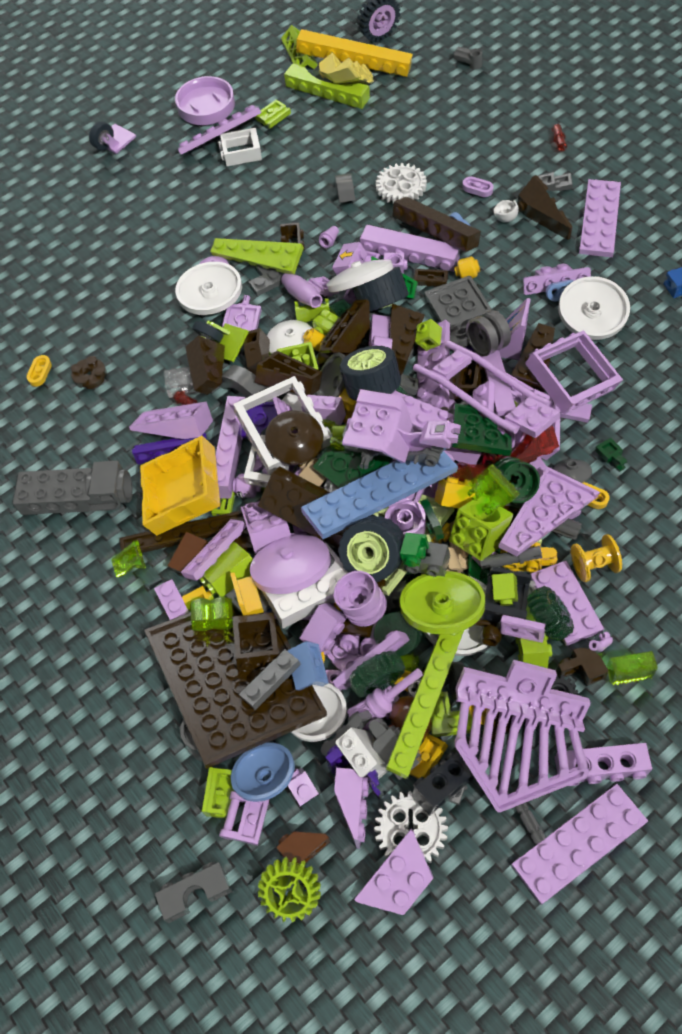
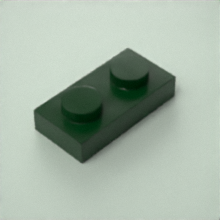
M428 498L420 501L425 511V519L428 521L426 526L429 533H434L437 541L443 539L444 534L441 524Z

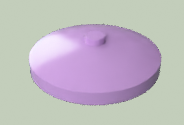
M309 535L288 536L278 539L261 549L251 562L250 574L254 584L264 592L271 594L293 593L303 590L320 580L330 566L331 557L327 545L317 537Z

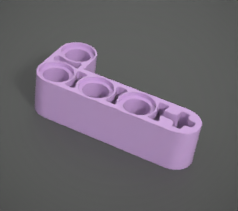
M372 314L369 329V346L378 345L392 348V338H389L390 317Z

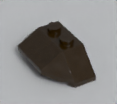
M368 299L355 300L352 306L338 318L320 343L319 351L321 353H351L357 348L358 343L365 337V333L370 328Z

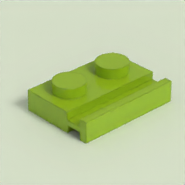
M274 100L260 110L261 113L256 115L255 119L265 126L268 125V128H272L291 114V108H286V105L278 100Z

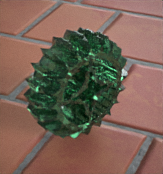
M543 586L535 589L528 595L527 602L530 613L536 622L545 624L544 629L547 637H550L553 641H559L573 633L574 625L571 614L555 591Z
M395 651L382 652L363 661L361 665L357 666V669L353 670L349 677V683L353 692L358 697L366 698L376 688L385 691L386 688L391 687L404 674V662Z

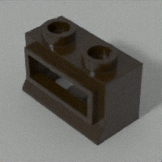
M299 222L280 224L281 242L289 243V238H297V243L302 244L304 247L303 251H305L304 241H301V239H304L303 229H300Z

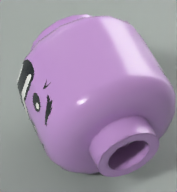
M239 474L233 480V492L240 498H254L257 492L261 491L259 486L246 484L244 474Z

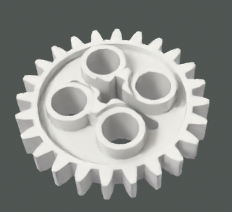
M403 163L400 166L395 164V167L389 165V169L384 168V172L380 171V176H377L376 180L378 195L382 196V199L387 198V202L392 200L393 204L394 201L406 196L413 200L414 198L419 200V196H423V192L426 191L427 187L424 172H420V168L415 169V165L409 167V164L404 166Z
M411 791L408 792V797H404L403 793L400 792V799L398 800L391 796L392 804L385 801L384 806L386 810H378L382 818H375V822L380 824V826L374 827V831L381 833L375 837L376 841H383L379 849L384 850L387 848L386 858L397 847L394 839L397 836L405 837L409 832L408 810L412 809L415 837L417 839L423 835L429 839L427 845L419 846L424 853L425 859L431 863V854L436 857L439 856L436 848L444 849V845L440 840H447V836L442 832L448 831V826L441 825L446 821V817H439L443 809L439 808L429 816L411 796ZM422 812L427 814L428 819L425 822H419L416 819V815ZM402 813L406 818L403 822L399 823L393 819L394 815Z

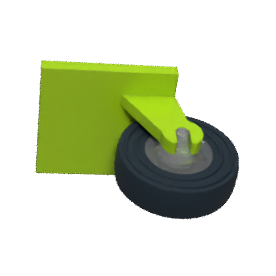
M208 320L206 324L196 321L192 327V330L201 337L225 345L224 359L231 362L235 361L249 332L246 329L227 323L221 327Z

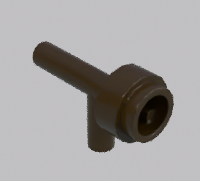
M480 618L474 624L483 627L480 639L484 645L497 646L501 641V630L496 628V622Z

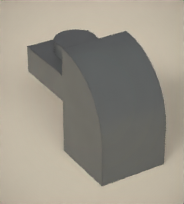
M351 174L336 175L334 184L337 189L338 202L355 200Z

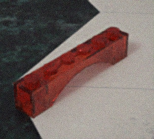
M551 425L536 438L526 434L520 444L511 452V455L505 457H516L530 463L536 461L537 457L541 455L551 454L554 449L560 447L554 427ZM459 462L456 464L458 466L457 472L449 476L458 478V481L464 482L465 479L473 480L477 486H482L489 480L490 470L496 462L480 465Z

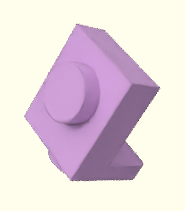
M295 768L288 788L299 806H301L319 793L307 773L302 768Z

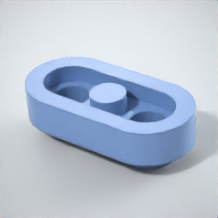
M571 279L550 284L546 288V296L551 301H560L564 289L575 280Z

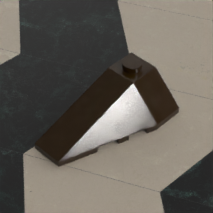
M534 175L518 195V210L527 218L569 240L572 232L571 223L564 212L557 209L556 200L554 197L550 198L547 193L548 187L537 175Z

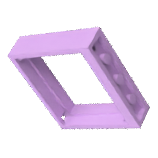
M584 330L576 334L572 333L565 339L562 337L554 344L548 343L540 350L535 349L533 353L529 354V358L525 363L563 414L615 390L623 381ZM576 347L601 379L602 383L570 397L543 361Z

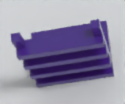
M337 745L327 752L328 755L325 758L328 768L333 775L336 774V768H344L349 764V761ZM373 770L365 775V777H368L369 786L379 796L381 792L376 787L380 784L378 773L376 770Z

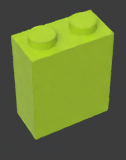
M233 542L217 558V561L204 572V575L199 580L212 594L216 593L222 598L234 589L230 573L234 572L237 580L251 576L250 565L253 559L248 552L236 542Z

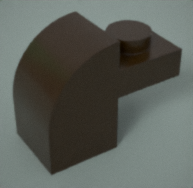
M587 648L573 649L571 659L565 658L559 662L556 674L560 678L561 675L567 677L579 672L585 685L589 686L605 679L609 671L602 658L596 652Z

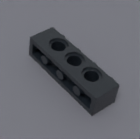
M480 736L478 743V752L475 755L478 761L480 757L482 739ZM468 738V739L466 740V742H467L468 745H469V742H470V738ZM491 748L489 751L488 766L491 764L493 750ZM452 751L445 758L446 762L442 765L436 764L430 770L429 776L426 778L420 777L413 785L415 788L411 796L429 816L475 778L459 752ZM449 770L454 771L457 776L451 775ZM436 783L440 785L442 789H436L432 784Z

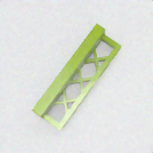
M291 25L281 39L293 64L303 67L309 65L315 69L318 64L314 56L298 53L297 57H295L297 37L300 30Z

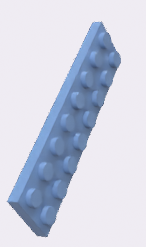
M444 451L440 455L439 462L433 467L427 466L425 463L417 462V464H414V461L408 460L405 463H400V461L396 460L302 506L301 512L320 537L325 539L457 472L458 466Z

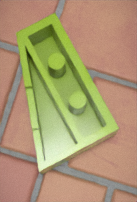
M538 604L527 605L526 620L544 624L543 612H539ZM544 628L543 643L515 637L520 653L518 661L548 668L549 657H552L551 644H547V628Z

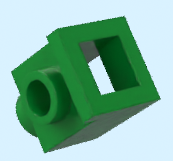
M406 532L400 551L404 565L409 567L420 566L421 559L425 558L426 549H429V543L425 534Z

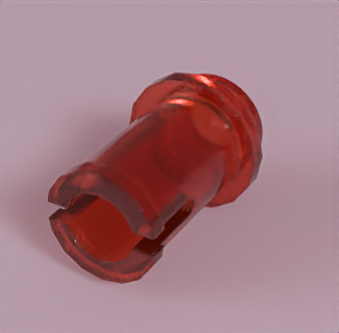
M178 390L173 397L177 404L188 405L197 403V400L186 395L184 391Z

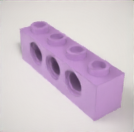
M646 743L583 749L589 770L587 778L568 786H576L580 784L579 782L588 781L589 784L601 783L604 779L618 782L624 780V777H633L634 780L646 778V775L652 770ZM574 750L567 751V759L570 770L576 767L577 760ZM556 753L555 763H556L557 774H558L560 768H559L558 753ZM620 760H627L630 763V767L622 766ZM598 762H605L608 765V770L601 769L598 766Z

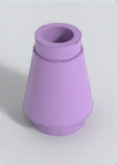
M332 226L320 234L319 244L324 248L333 246L339 229L336 226Z

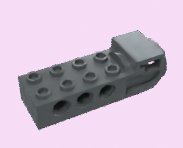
M119 461L93 462L92 468L19 472L13 505L21 515L116 510L121 506V503H129L131 501L133 492L130 473L127 470H123Z

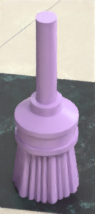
M417 668L390 690L383 691L376 688L366 696L365 700L348 709V716L350 717L357 711L361 713L368 710L373 717L371 720L385 717L387 713L392 711L394 697L423 675L422 672ZM371 720L362 728V730L370 729L368 725L370 724Z

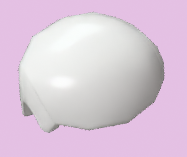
M503 200L496 205L494 215L497 220L505 223L517 217L518 205L515 200Z

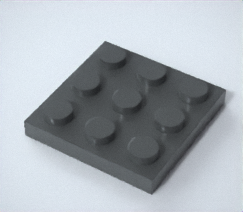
M471 276L424 292V297L438 321L447 320L450 323V328L461 321L466 320L468 323L469 320L492 310Z

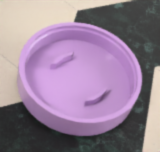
M205 76L192 79L183 84L175 96L180 117L186 122L195 125L217 123L228 117L235 106L231 85L218 77Z

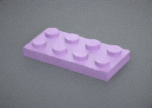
M567 561L531 573V581H535V588L539 596H542V603L565 646L603 632L604 628Z

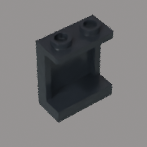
M491 567L485 592V610L481 619L501 623L502 616L507 615L526 620V606L532 575L526 574L523 571L506 570L503 567ZM514 573L517 577L518 602H513V605L501 606L500 603L494 600L492 575Z

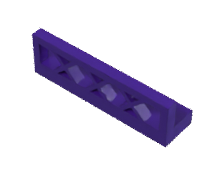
M203 433L202 436L207 440L206 433ZM174 438L135 445V448L132 449V454L137 465L147 463L161 455L174 451L179 446L195 438Z

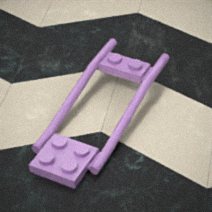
M449 340L446 341L445 347L455 352L432 368L433 371L418 364L413 366L414 371L441 384L494 423L514 434L520 430L536 438L560 418V411L549 407L550 400L535 394L478 354ZM471 360H474L525 395L527 399L507 414L505 419H502L448 380L469 365Z

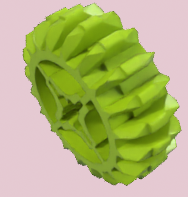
M285 857L282 863L277 859L273 865L269 864L266 871L262 872L261 880L258 883V888H260L258 897L262 898L261 906L268 905L266 913L273 911L274 919L279 915L282 916L283 922L286 921L287 917H290L293 923L296 920V916L301 921L304 919L305 914L310 916L312 908L317 907V900L320 899L321 895L319 891L321 883L317 881V873L311 874L313 871L312 866L304 867L305 860L300 864L296 863V857L292 859V862H289L288 858ZM299 879L304 883L307 892L304 890V887H302L299 884ZM293 884L292 890L288 891L287 895H285L287 888H290ZM272 888L279 894L280 899L274 894Z

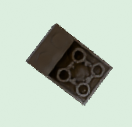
M471 360L469 365L450 378L449 381L471 396L473 395V390L482 385L484 367ZM449 391V399H461Z

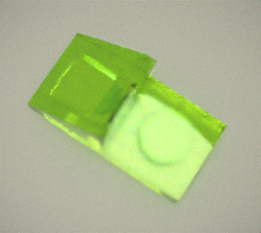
M137 540L133 541L112 559L117 577H123L133 568H146Z

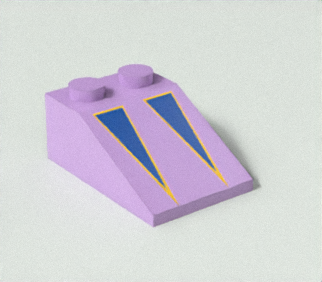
M527 298L506 319L511 332V340L508 346L499 350L501 358L520 359L527 327L530 298Z

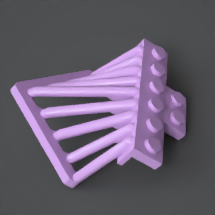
M513 660L506 677L466 667L462 670L456 685L457 701L461 702L457 735L454 740L455 747L497 812H503L587 778L589 770L578 731L584 732L585 730L583 719L591 703L589 698L551 689L557 676L556 670ZM474 705L470 742L468 745L466 742L469 707ZM487 708L478 761L475 755L478 752L481 717L483 710ZM499 711L500 713L494 742L490 772L488 777L485 771L488 768V758L494 719ZM512 715L498 793L496 786L498 784V773L506 725L509 721L510 716ZM526 718L519 786L516 792L507 794L518 732ZM538 721H540L538 783L528 786L533 732ZM552 724L555 730L560 770L558 775L548 778L549 729ZM564 728H568L578 767L570 770Z

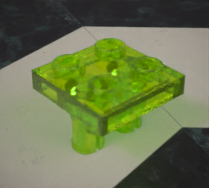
M493 464L468 483L472 487L468 491L469 497L475 493L471 498L472 500L477 501L481 496L489 499L482 506L483 512L489 508L485 513L489 516L499 506L503 508L520 495L514 485Z

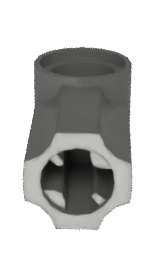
M458 46L454 59L470 64L472 69H479L482 67L483 52L479 48L469 50Z

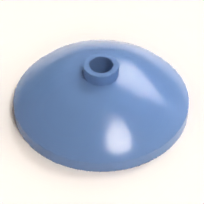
M264 743L248 750L238 758L233 766L231 773L232 787L238 796L247 801L260 802L271 799L281 793L290 783L295 770L294 759L286 747L277 743Z

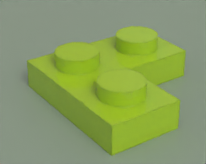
M440 692L431 716V732L434 737L457 735L460 711L451 712L448 692ZM469 712L466 734L471 733L472 717Z

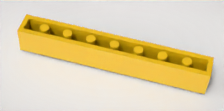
M302 29L297 37V53L324 59L333 53L340 62L350 58L353 63L357 61L360 65L365 64L369 69L405 77L408 76L413 56L411 53Z

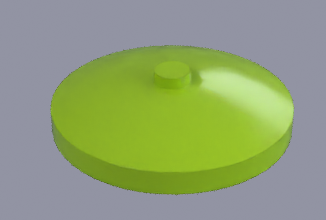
M446 571L445 577H433L423 574L410 581L404 587L400 596V608L404 619L414 628L431 634H452L466 630L479 621L485 610V594L478 582L462 573Z

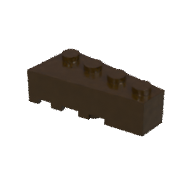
M392 304L388 315L390 317L389 338H392L391 349L395 353L401 375L405 370L415 344L417 325L423 322L425 315Z
M538 323L511 376L533 389L545 393L543 386L525 364L529 354L533 353L535 349L540 350L548 343L553 344L555 328ZM550 358L543 361L548 368L550 364Z

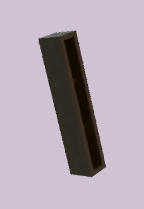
M407 196L394 201L392 217L462 251L467 252L479 246L480 230Z

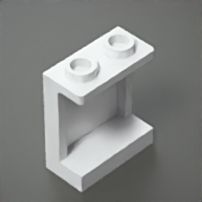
M351 727L336 740V745L359 777H364L370 771L376 770L378 779H380L388 770L385 769L386 763L373 749V742L376 739L368 730Z

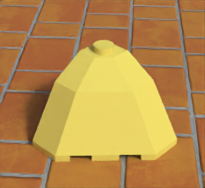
M331 53L319 63L320 75L334 83L358 82L361 84H371L374 82L373 75L366 65H360L357 61L353 63L350 58L341 63Z

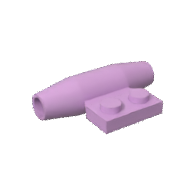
M285 273L281 278V282L288 293L301 303L313 308H317L322 304L320 294L324 297H332L333 294H339V291H328L326 284L330 280L324 276L311 278L309 281H306L298 275Z

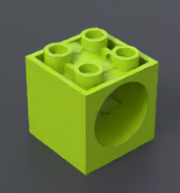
M479 495L458 509L449 541L482 561L499 549V544L509 529L513 514L484 496Z

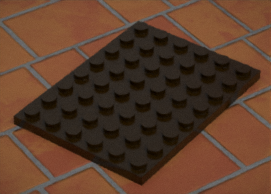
M227 598L144 630L205 769L327 716V711L314 687L311 685L302 690H296L292 674L256 710L241 699L239 694L265 667L237 670L232 617L243 615ZM275 619L278 652L280 654L284 649L286 651L291 649V646ZM270 631L239 635L241 654L272 650Z

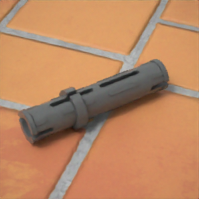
M540 546L528 548L518 556L509 552L487 556L484 560L480 561L481 569L484 570L513 563L524 564L525 561L541 559Z

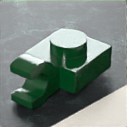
M612 438L596 446L595 451L606 463L612 461L614 467L619 472L626 468L624 464L627 463V460L622 456L623 449Z

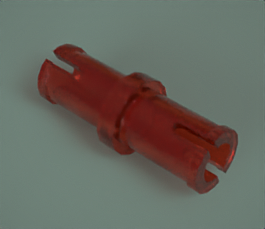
M555 124L552 127L553 141L557 145V150L562 152L567 148L566 136L562 131V126Z

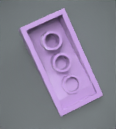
M207 402L145 411L129 428L132 431L189 439L202 436L213 422Z

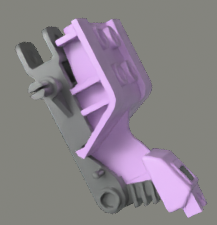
M360 389L352 418L348 419L343 432L342 445H344V449L347 451L362 452V460L359 465L362 469H367L369 461L377 455L391 457L400 461V463H405L408 460L414 461V464L419 462L433 467L439 462L444 448L449 449L451 443L458 442L457 434H460L461 425L451 423L449 420L429 421L424 425L422 432H414L405 400L402 397Z

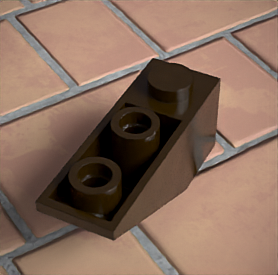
M261 328L249 331L244 341L247 368L254 375H256L257 364L269 356L270 339Z

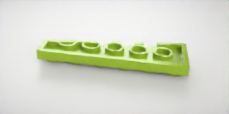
M215 238L210 252L213 256L241 263L248 262L254 266L261 265L263 268H273L278 272L295 274L304 247L300 243Z

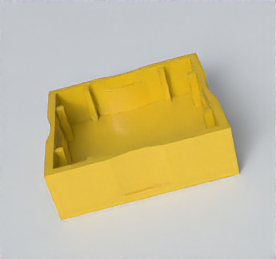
M203 436L195 438L179 446L174 451L161 455L140 466L141 487L143 490V526L155 535L164 533L220 507L215 447Z

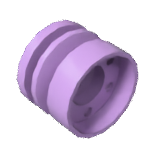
M352 571L345 574L334 588L335 602L352 624L360 627L370 626L383 617L387 601L384 593L369 573Z

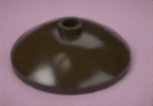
M291 410L280 413L271 420L266 429L265 442L268 451L275 459L284 464H305L314 459L323 446L324 435L321 425L313 416L303 411ZM297 430L298 433L293 434L291 431Z

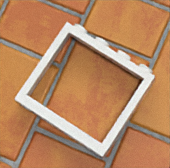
M295 376L233 404L234 413L268 474H271L279 466L284 468L288 464L272 458L246 411L292 389L306 413L313 416L322 427L324 439L321 449L330 446L331 432L328 427H324L322 424L323 420L320 413L315 412L312 399L305 395L303 384L301 381L298 382Z

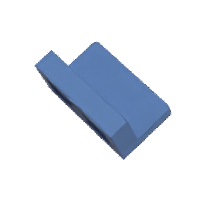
M306 641L288 650L301 663L292 673L296 690H302L311 685L322 687L329 684L319 644Z

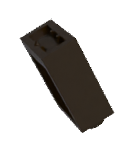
M274 612L232 617L237 670L266 668L279 655ZM271 632L272 650L241 654L239 635Z

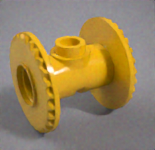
M603 535L602 547L584 552L577 543L571 547L574 569L583 582L590 581V570L595 568H602L608 565L614 573H619L622 570L620 550L611 535Z

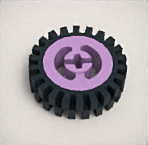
M366 0L367 4H362L364 9L359 10L361 15L357 16V19H359L357 21L358 29L369 41L379 42V39L382 41L384 36L386 38L389 37V32L393 33L392 28L396 29L397 25L395 23H399L397 18L401 15L399 13L401 11L398 7L399 4L396 0Z

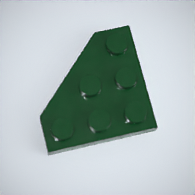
M455 403L453 423L461 425L460 434H457L458 442L452 443V447L505 456L511 455L512 437L507 433L502 434L497 430L498 426L487 417L483 418L478 414L479 411L472 406Z
M347 450L340 452L329 451L320 457L313 468L336 487L341 488L392 463L395 459L377 455L369 461L367 469H362L359 466L362 460V452L358 453Z

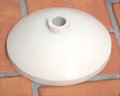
M288 320L275 325L267 335L270 339V355L276 352L277 349L304 343L303 335L312 327L299 320Z
M330 683L322 687L312 685L327 711V716L292 731L291 733L295 737L310 742L321 741L333 736L342 727L347 714L346 701L341 691Z

